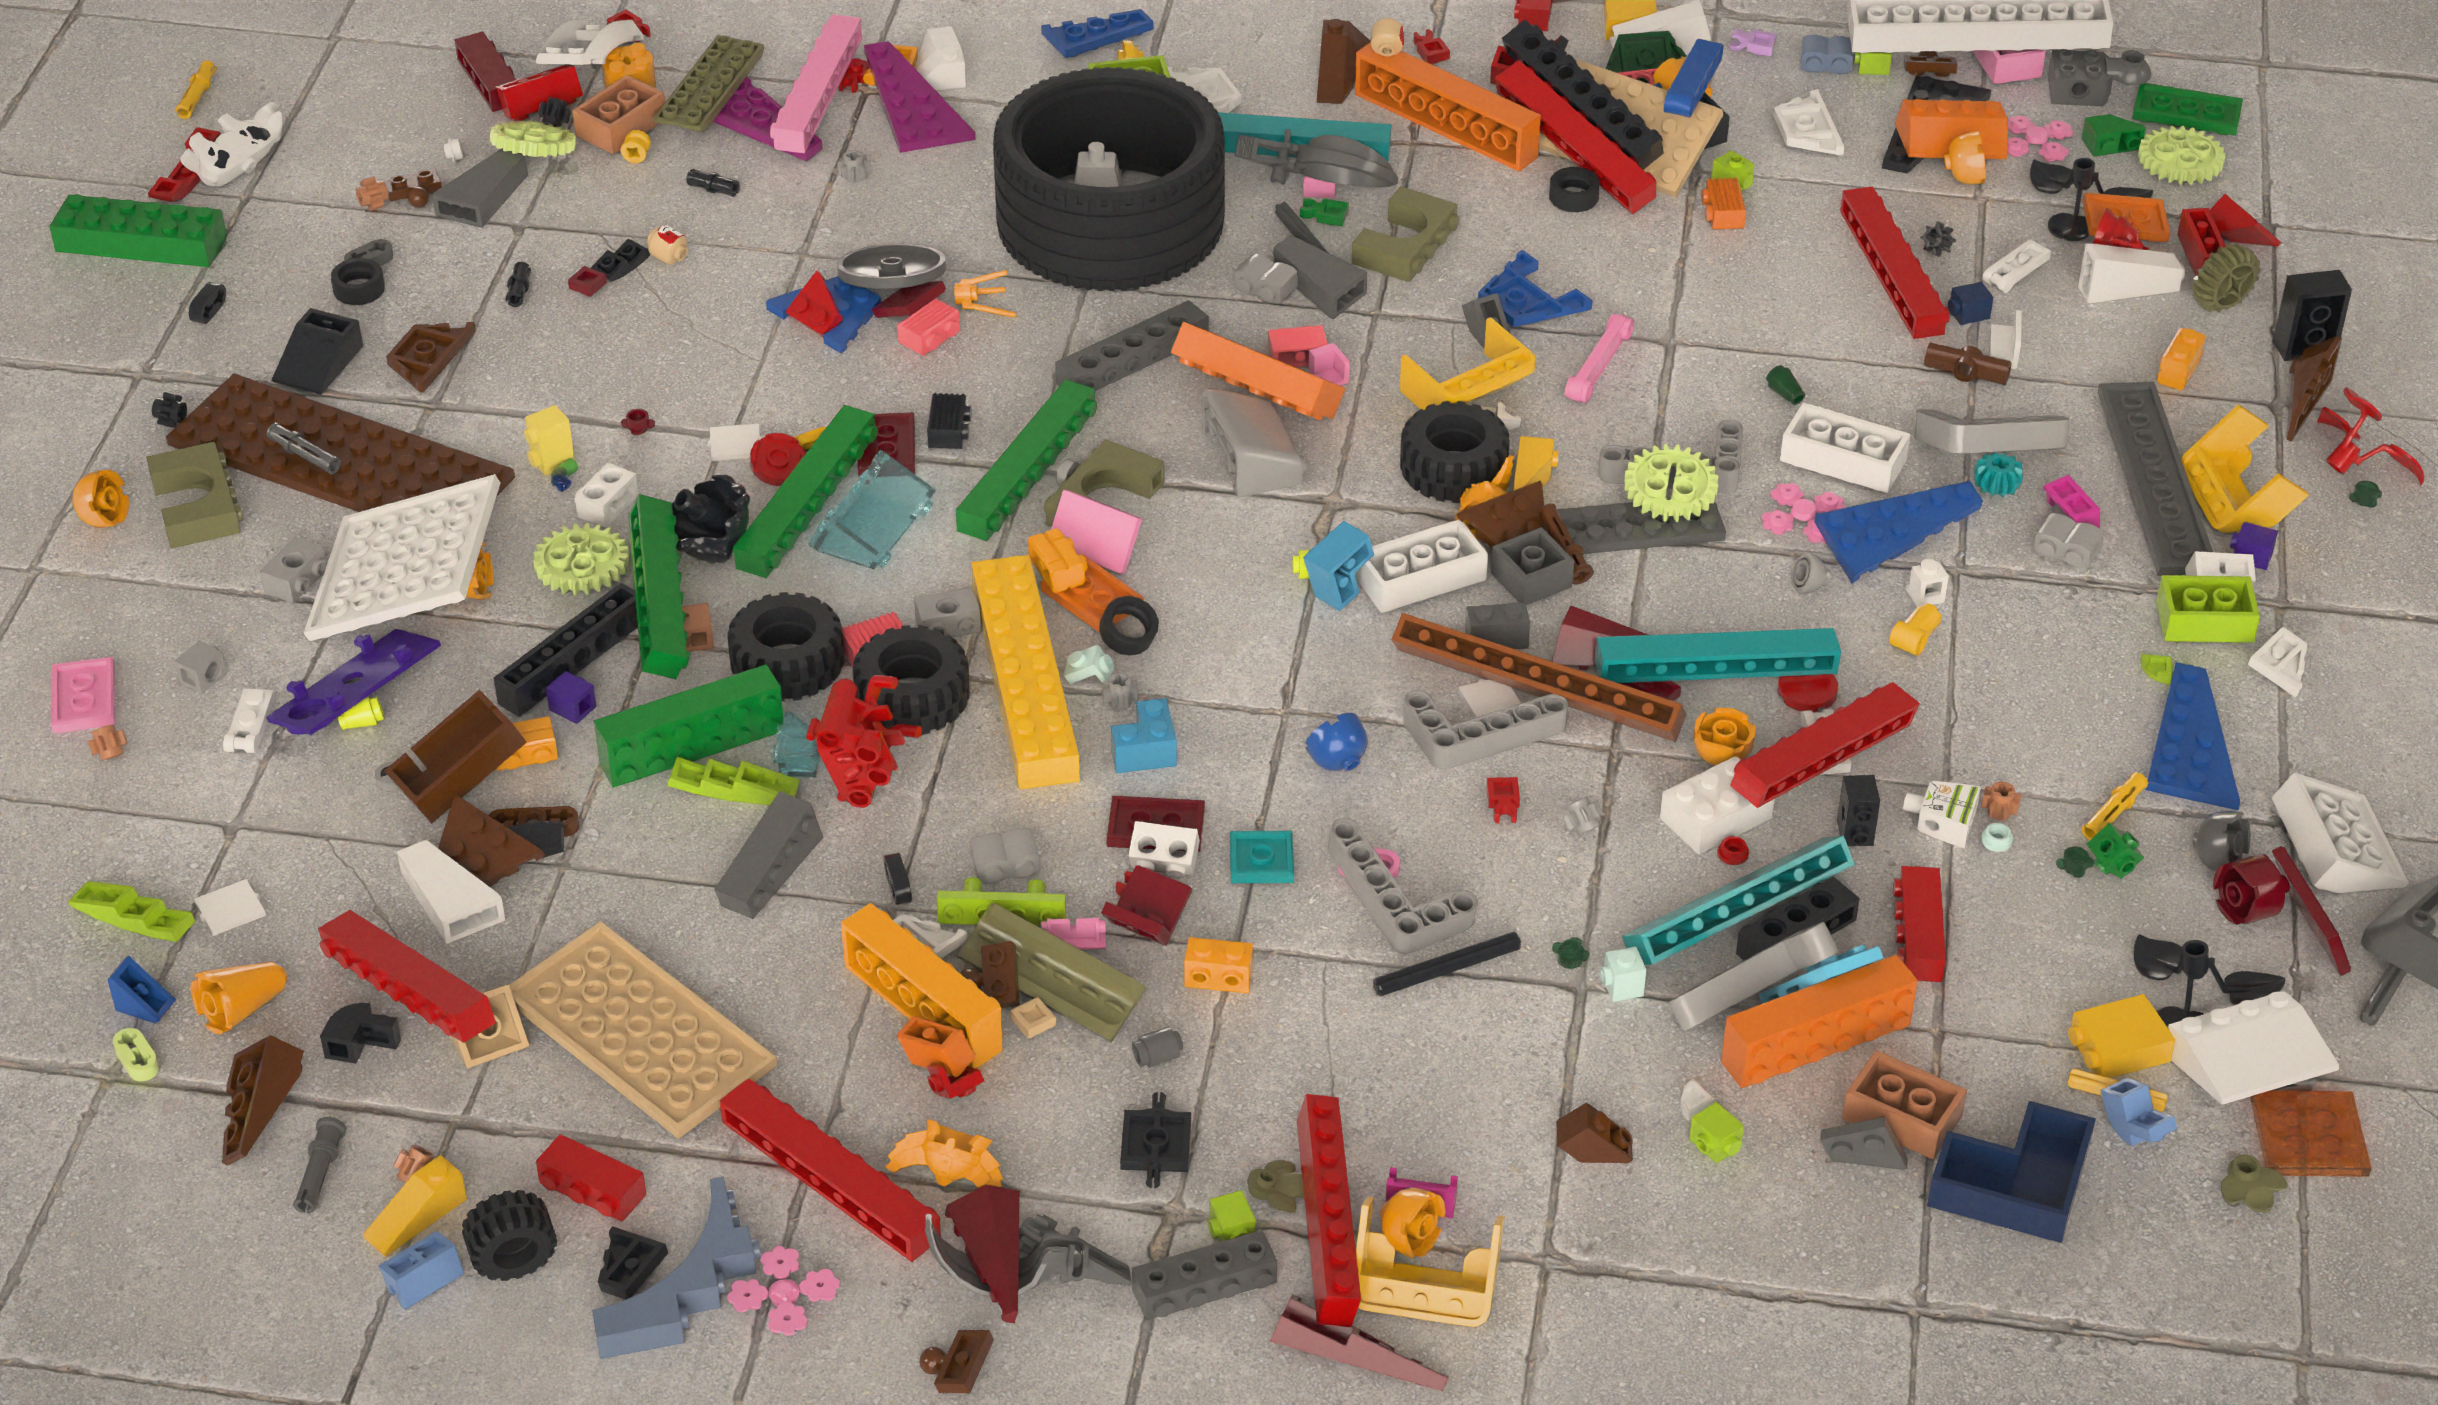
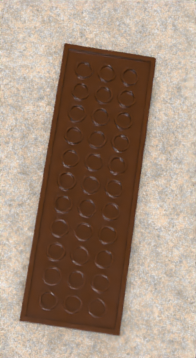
M235 373L166 436L167 444L177 449L215 442L218 453L224 452L226 464L231 468L357 512L494 474L500 481L498 496L515 478L513 468ZM273 423H279L291 432L297 431L301 433L305 440L338 457L341 460L339 470L331 475L301 456L286 452L282 445L267 438L268 428ZM290 439L288 440V441H290L291 443H293V444H295V445H298L296 442H294V441H292V440H290ZM311 451L309 452L310 454L316 456L317 458L320 457V456L316 455L315 453H313V452H311Z

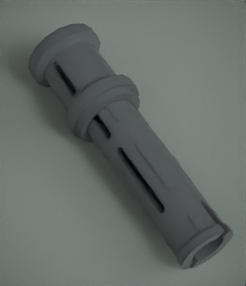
M323 1117L316 1123V1137L308 1146L310 1159L296 1199L293 1202L294 1208L301 1213L305 1212L307 1204V1213L314 1212L329 1164L338 1157L339 1150L337 1146L339 1140L345 1136L346 1126L336 1118Z

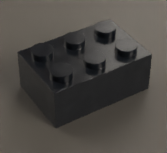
M2341 270L2287 275L2273 342L2284 361L2294 360L2295 357L2299 358L2306 348L2336 336L2341 337L2352 292Z

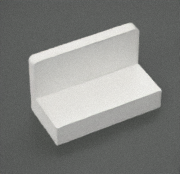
M2016 310L2013 326L1991 324L1989 356L2011 361V369H2017L2021 347L2022 310Z

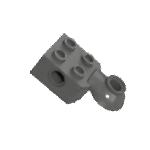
M2052 49L2048 71L2051 104L2103 107L2108 102V97L2111 94L2113 80L2127 85H2140L2151 79V69L2144 60V55L2138 51H2125L2121 57L2111 58L2104 52H2097L2095 50Z

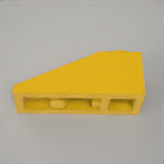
M1520 436L1513 491L1541 481L1542 486H1544L1551 479L1552 467L1557 468L1559 451L1553 450L1554 439Z
M441 1155L429 1162L409 1178L364 1232V1239L385 1257L467 1200L462 1172Z

